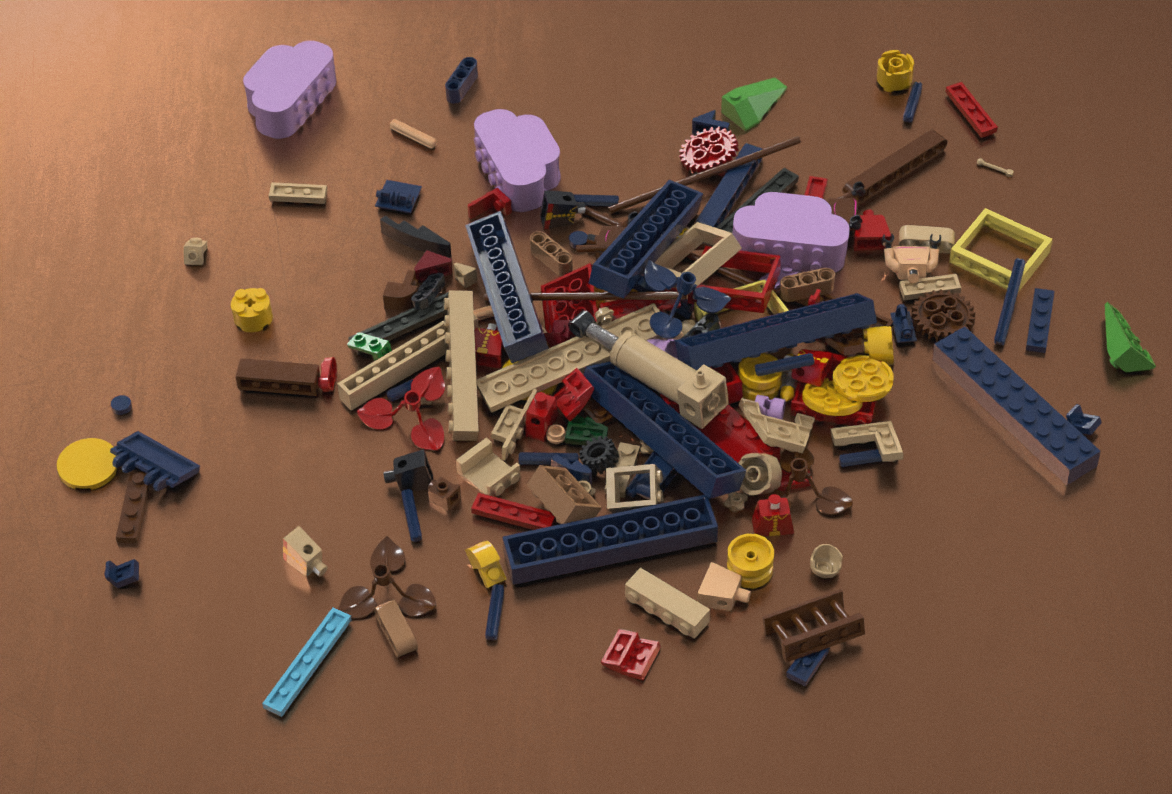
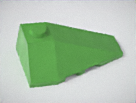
M771 78L735 88L722 96L721 113L744 131H747L760 123L763 115L770 111L772 104L777 102L787 90V86L778 79Z

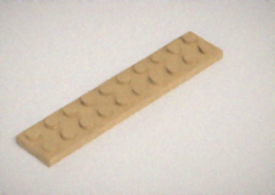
M655 303L601 326L617 337L631 331L646 341L649 339H662L654 333L649 324L651 316L656 312H660ZM574 337L477 379V389L492 413L506 407V405L529 397L533 389L538 390V393L563 382L562 380L576 368L581 373H584L587 366L609 362L611 350L590 337Z

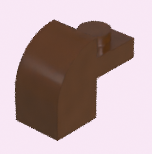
M407 271L403 284L387 282L383 293L384 309L401 311L413 307L411 298L418 290L419 285L415 271Z

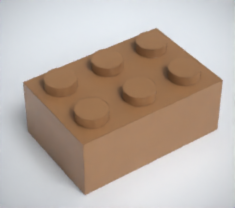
M539 465L527 483V486L532 490V494L543 502L544 508L556 517V521L559 524L595 518L602 508L566 468Z

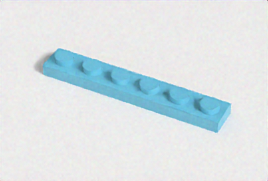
M332 607L262 703L264 709L281 717L284 715L352 621L351 615Z

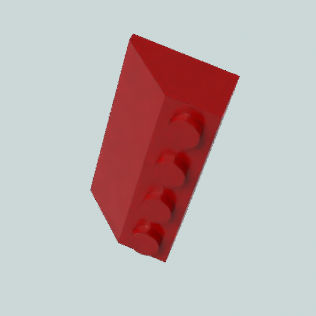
M727 405L703 429L698 428L699 431L737 463L746 454L765 453L776 457L780 464L781 448L765 444L751 423L730 405Z

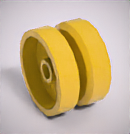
M761 353V356L756 358H742L738 366V376L742 381L744 399L755 401L757 395L768 396L772 400L778 396L782 372L757 376L755 372V365L778 360L776 357L767 353Z
M743 534L732 540L728 546L727 569L742 577L741 587L754 589L769 582L773 575L774 548L771 542L758 534Z

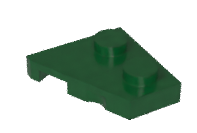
M577 414L575 418L568 422L565 443L587 446L586 442L588 440L592 442V438L598 440V436H602L603 439L608 437V427L601 423H596L588 416L584 418Z

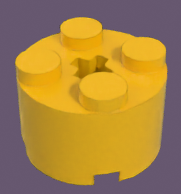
M899 50L886 51L881 55L877 66V82L883 87L884 91L892 92L911 87L914 70V59L908 53L906 55L901 54Z
M263 288L239 289L235 292V296L231 301V309L236 326L245 332H258L272 322L273 314L270 299Z
M891 326L863 329L864 340L868 339V341L864 342L865 354H869L870 359L880 362L884 361L888 366L894 365Z

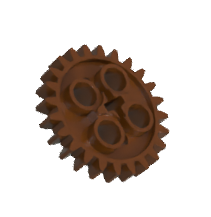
M940 289L939 293L932 290V295L925 292V297L919 296V300L914 302L911 319L913 320V326H917L916 331L922 330V336L928 334L929 340L936 337V342H938L940 338L944 339L963 327L972 331L976 314L973 311L974 306H970V300L964 301L965 296L957 297L958 292L952 295L950 290L947 293H944L942 289Z

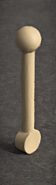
M981 158L977 160L979 166L984 165L1006 173L1008 177L1013 176V170L1000 168L984 162Z

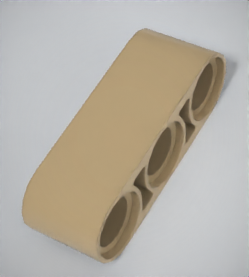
M905 225L899 231V246L930 247L931 249L930 235L933 234V241H938L939 235H941V245L938 247L939 253H950L955 245V232L951 228Z

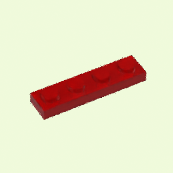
M962 82L946 87L945 93L981 138L997 133V125Z
M675 287L671 290L666 289L662 292L677 291V288ZM677 299L614 300L600 303V309L608 307L609 310L612 309L614 311L612 321L653 303H655L660 312L672 310Z
M482 493L477 494L471 507L472 514L532 530L551 527L556 521V517L550 511Z

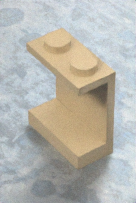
M488 438L482 440L456 460L457 473L482 494L489 496H499L507 487L515 484L521 478L520 465L516 463L510 467L495 455L492 450V442Z

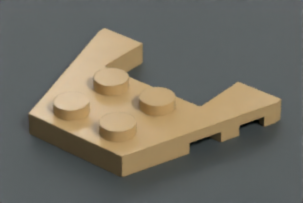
M741 398L738 404L740 409L765 444L771 447H781L790 452L803 453L815 420L814 417L797 413L794 419L795 423L762 415L758 402Z

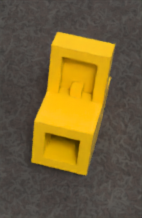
M483 541L465 549L472 568L478 569L486 588L506 580V576L499 563L500 557L489 541Z

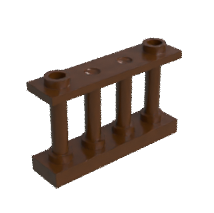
M841 589L763 616L764 633L766 636L777 633L781 638L782 656L786 663L865 635L864 617L861 613L852 616L848 615L844 610L843 591ZM836 612L841 620L830 623L824 615ZM816 619L821 627L810 630L804 622ZM796 625L801 634L790 637L785 629Z

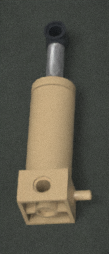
M582 310L568 323L570 331L576 337H590L610 349V361L614 366L679 404L680 415L701 429L729 404L726 377L703 364L698 370H695L631 331L617 337L597 325L594 317L585 310Z

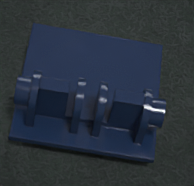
M386 180L383 189L376 192L378 200L375 207L411 213L422 186Z

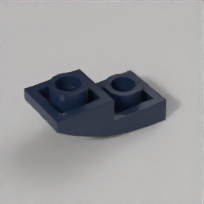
M558 454L551 458L552 467L566 468L578 482L587 481L590 485L592 484V471L587 465H583L578 460L571 465L567 459L560 457Z

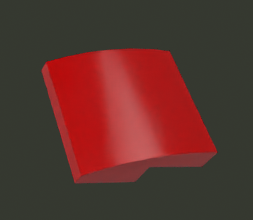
M578 368L574 369L562 380L566 386L553 396L557 400L558 408L569 421L575 418L583 409L594 390L592 384Z
M619 629L601 660V664L628 677L644 680L661 646L658 641L641 639L637 632Z

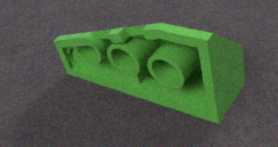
M1107 302L1105 304L1107 351L1111 357L1110 363L1118 369L1120 367L1125 372L1154 369L1156 365L1146 349L1143 350L1139 345L1141 341L1130 330L1131 327L1123 315Z

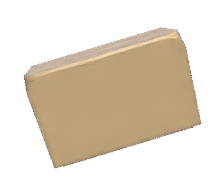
M454 263L455 278L464 287L467 288L477 282L476 268Z

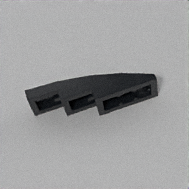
M387 216L380 219L381 233L396 242L422 252L427 250L448 258L452 256L451 243L424 225L417 229L406 221L397 224Z

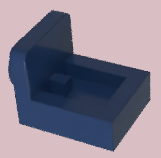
M1076 404L1066 415L1067 421L1082 434L1092 435L1102 424L1100 416L1083 414L1079 404Z
M133 559L116 566L112 561H107L104 572L106 580L116 588L138 581L139 562Z

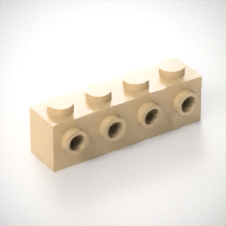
M639 568L625 584V597L631 603H636L648 613L658 616L664 623L671 624L684 635H689L695 639L710 622L709 608L642 568Z

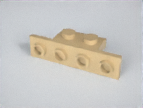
M533 389L523 409L506 405L491 432L492 439L504 442L502 446V460L506 461L508 455L514 452L516 440L522 437L523 427L526 424V413L538 391L536 389Z

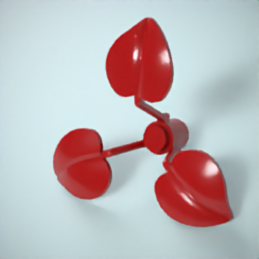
M430 368L417 375L412 381L411 390L406 392L404 401H401L400 405L393 412L392 405L388 400L384 398L370 400L357 410L360 420L372 429L384 430L392 425V416H395L405 406L408 411L416 412L420 423L412 428V442L421 449L440 450L444 443L443 427L434 418H429L423 422L419 408L423 397L427 401H435L444 394L445 382L441 368Z

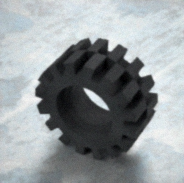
M598 436V440L596 438H592V442L588 440L586 442L587 446L583 445L581 447L582 450L579 452L581 462L591 469L593 475H597L598 472L603 474L606 468H614V463H618L617 458H619L618 451L612 440L608 439V437L603 439L602 436Z

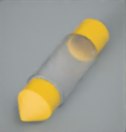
M787 354V356H796L794 354ZM792 369L782 371L780 397L785 399V402L792 400L796 391L797 380L791 377Z

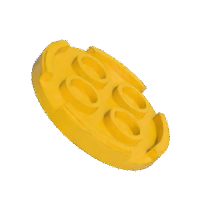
M866 355L848 357L842 360L841 364L833 371V385L839 394L853 401L871 402L885 397L893 387L894 375L891 368L884 361L879 362L870 359Z
M826 378L821 387L806 384L803 390L802 399L810 409L822 414L832 416L850 415L860 410L863 402L853 401L839 394L833 385V381H829L828 378Z
M87 438L73 442L58 457L57 471L60 479L65 485L73 489L91 488L92 490L107 484L114 478L117 470L112 464L113 458L116 455L110 453V449L113 446L107 441L97 438Z

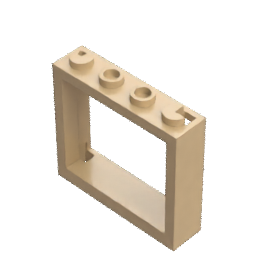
M697 222L675 240L658 258L655 264L672 271L677 280L682 273L672 270L674 266L703 242L713 245L712 248L683 271L694 274L696 277L695 284L698 286L741 250L742 247L732 233Z

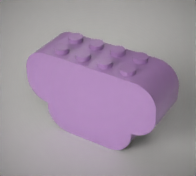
M304 41L294 47L288 45L274 46L268 49L246 73L243 82L247 97L248 111L255 116L256 127L260 133L277 139L291 136L305 123L310 114H313L316 107L323 102L327 94L333 90L336 84L333 51L329 46L317 41Z
M503 109L492 110L479 115L474 122L475 157L478 162H481L483 172L488 174L491 186L494 185L495 188L501 190L511 199V209L513 211L526 212L542 206L544 190L553 189L559 184L561 179L559 171L560 149L544 121L534 115L516 117L514 113Z
M768 192L756 199L755 206L742 207L735 213L732 234L742 247L740 251L781 256V269L782 266H790L793 270L807 272L821 268H830L834 272H838L845 264L849 225L842 217L831 214V206L822 198Z

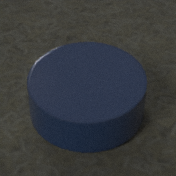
M583 231L571 233L569 236L570 246L576 249V245H587L588 235Z
M125 395L113 398L111 401L112 411L117 415L127 414L132 408L130 398Z

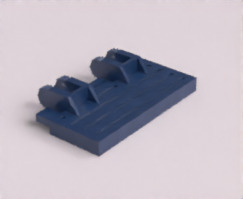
M139 431L118 441L117 446L110 449V453L116 455L112 462L114 467L122 466V471L125 473L139 468L147 473L143 480L144 484L149 486L154 483L153 488L156 491H160L167 486L173 488L199 473L200 465Z

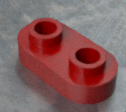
M334 357L325 358L321 363V376L318 378V386L323 392H333L337 377V362Z

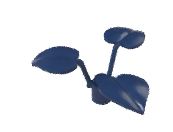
M651 260L648 261L645 267L644 280L649 288L662 292L665 289L671 290L676 286L679 293L670 316L664 312H656L650 318L649 324L651 329L661 338L672 339L677 337L682 331V322L677 318H673L682 295H688L692 291L693 299L697 300L698 308L707 313L721 311L731 299L728 295L708 287L696 288V277L691 272H683L676 280V276L672 271L655 264Z

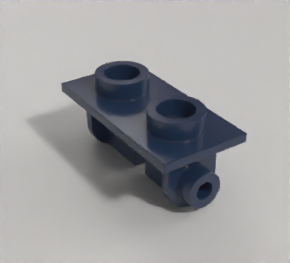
M899 304L895 312L890 313L891 319L894 321L893 328L897 343L917 342L910 311L903 304Z

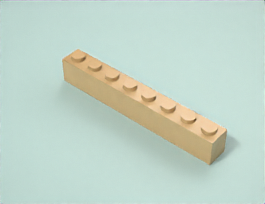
M449 290L448 298H444V310H447L448 313L444 318V326L448 327V332L445 333V344H449V350H446V362H449V367L446 369V379H450V385H447V397H451V403H448V415H451V421L448 422V432L452 433V440L476 441L478 436L473 291Z
M474 315L475 330L476 328H479L478 318ZM444 321L337 383L339 399L350 410H353L444 356L446 350H449V344H445V333L448 332V327L444 326Z

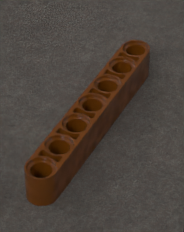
M930 130L848 181L844 185L842 193L845 195L853 190V185L861 181L865 186V195H857L858 204L941 153L946 148L948 140L935 130Z

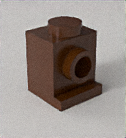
M440 477L437 481L432 480L428 486L429 500L449 511L461 499L460 485H454L443 477Z

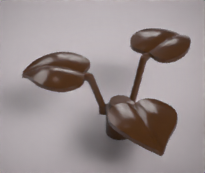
M805 448L803 453L790 452L786 449L783 451L780 458V466L785 472L791 473L786 492L782 494L780 490L775 489L769 494L759 495L756 505L757 501L768 499L772 494L779 495L781 498L788 497L792 482L794 480L796 482H803L805 479H808L815 495L819 497L816 501L818 510L825 515L840 514L851 508L853 501L847 493L837 487H825L822 493L818 492L811 474L808 473V470L814 465V456ZM788 500L789 509H790V508H791V502H790V500Z
M386 536L377 545L371 556L370 565L374 576L371 592L369 593L368 589L363 586L350 588L343 595L338 610L351 615V619H361L373 613L374 607L377 606L375 599L372 598L375 594L376 585L387 586L390 583L400 595L404 596L401 598L399 606L401 611L407 616L419 617L434 610L436 600L432 592L424 585L411 584L408 586L406 593L397 585L394 578H392L391 572H396L402 568L405 563V554L397 544Z

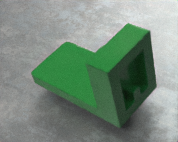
M360 332L347 343L349 348L371 354L374 361L392 351L389 341Z

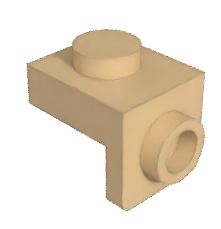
M191 238L184 245V264L202 265L204 263L203 253L207 249V241H202L201 238Z

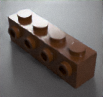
M240 358L235 377L239 390L316 396L320 371L319 365Z

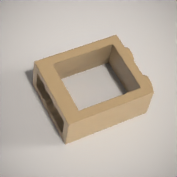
M655 464L606 468L607 509L613 514L663 503V492L660 490V483L663 482L662 471ZM650 473L651 500L620 502L619 476Z

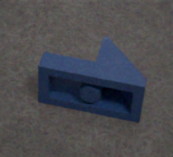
M716 110L693 118L692 134L697 135V131L702 133L704 128L709 131L711 127H713V130H716L718 127L721 130L726 128L728 132L730 123L715 120Z

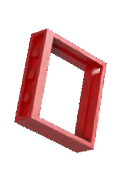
M705 246L702 255L712 247ZM739 250L721 266L769 273L762 293L702 285L703 282L696 287H708L731 297L724 308L764 313L770 300L771 292L774 290L781 272V256ZM691 291L688 294V303L695 304L694 302H697V300L693 299Z

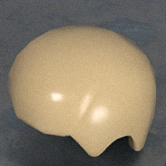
M821 544L812 553L810 568L816 576L833 578L841 569L843 556L836 547L830 544Z

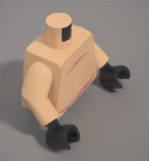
M891 233L890 241L885 239L884 234L881 243L886 247L884 249L886 266L896 273L900 280L916 283L920 278H926L927 273H931L938 264V247L941 245V235H939L938 241H933V234L930 235V245L932 246L930 249V247L893 246L891 248L894 235Z

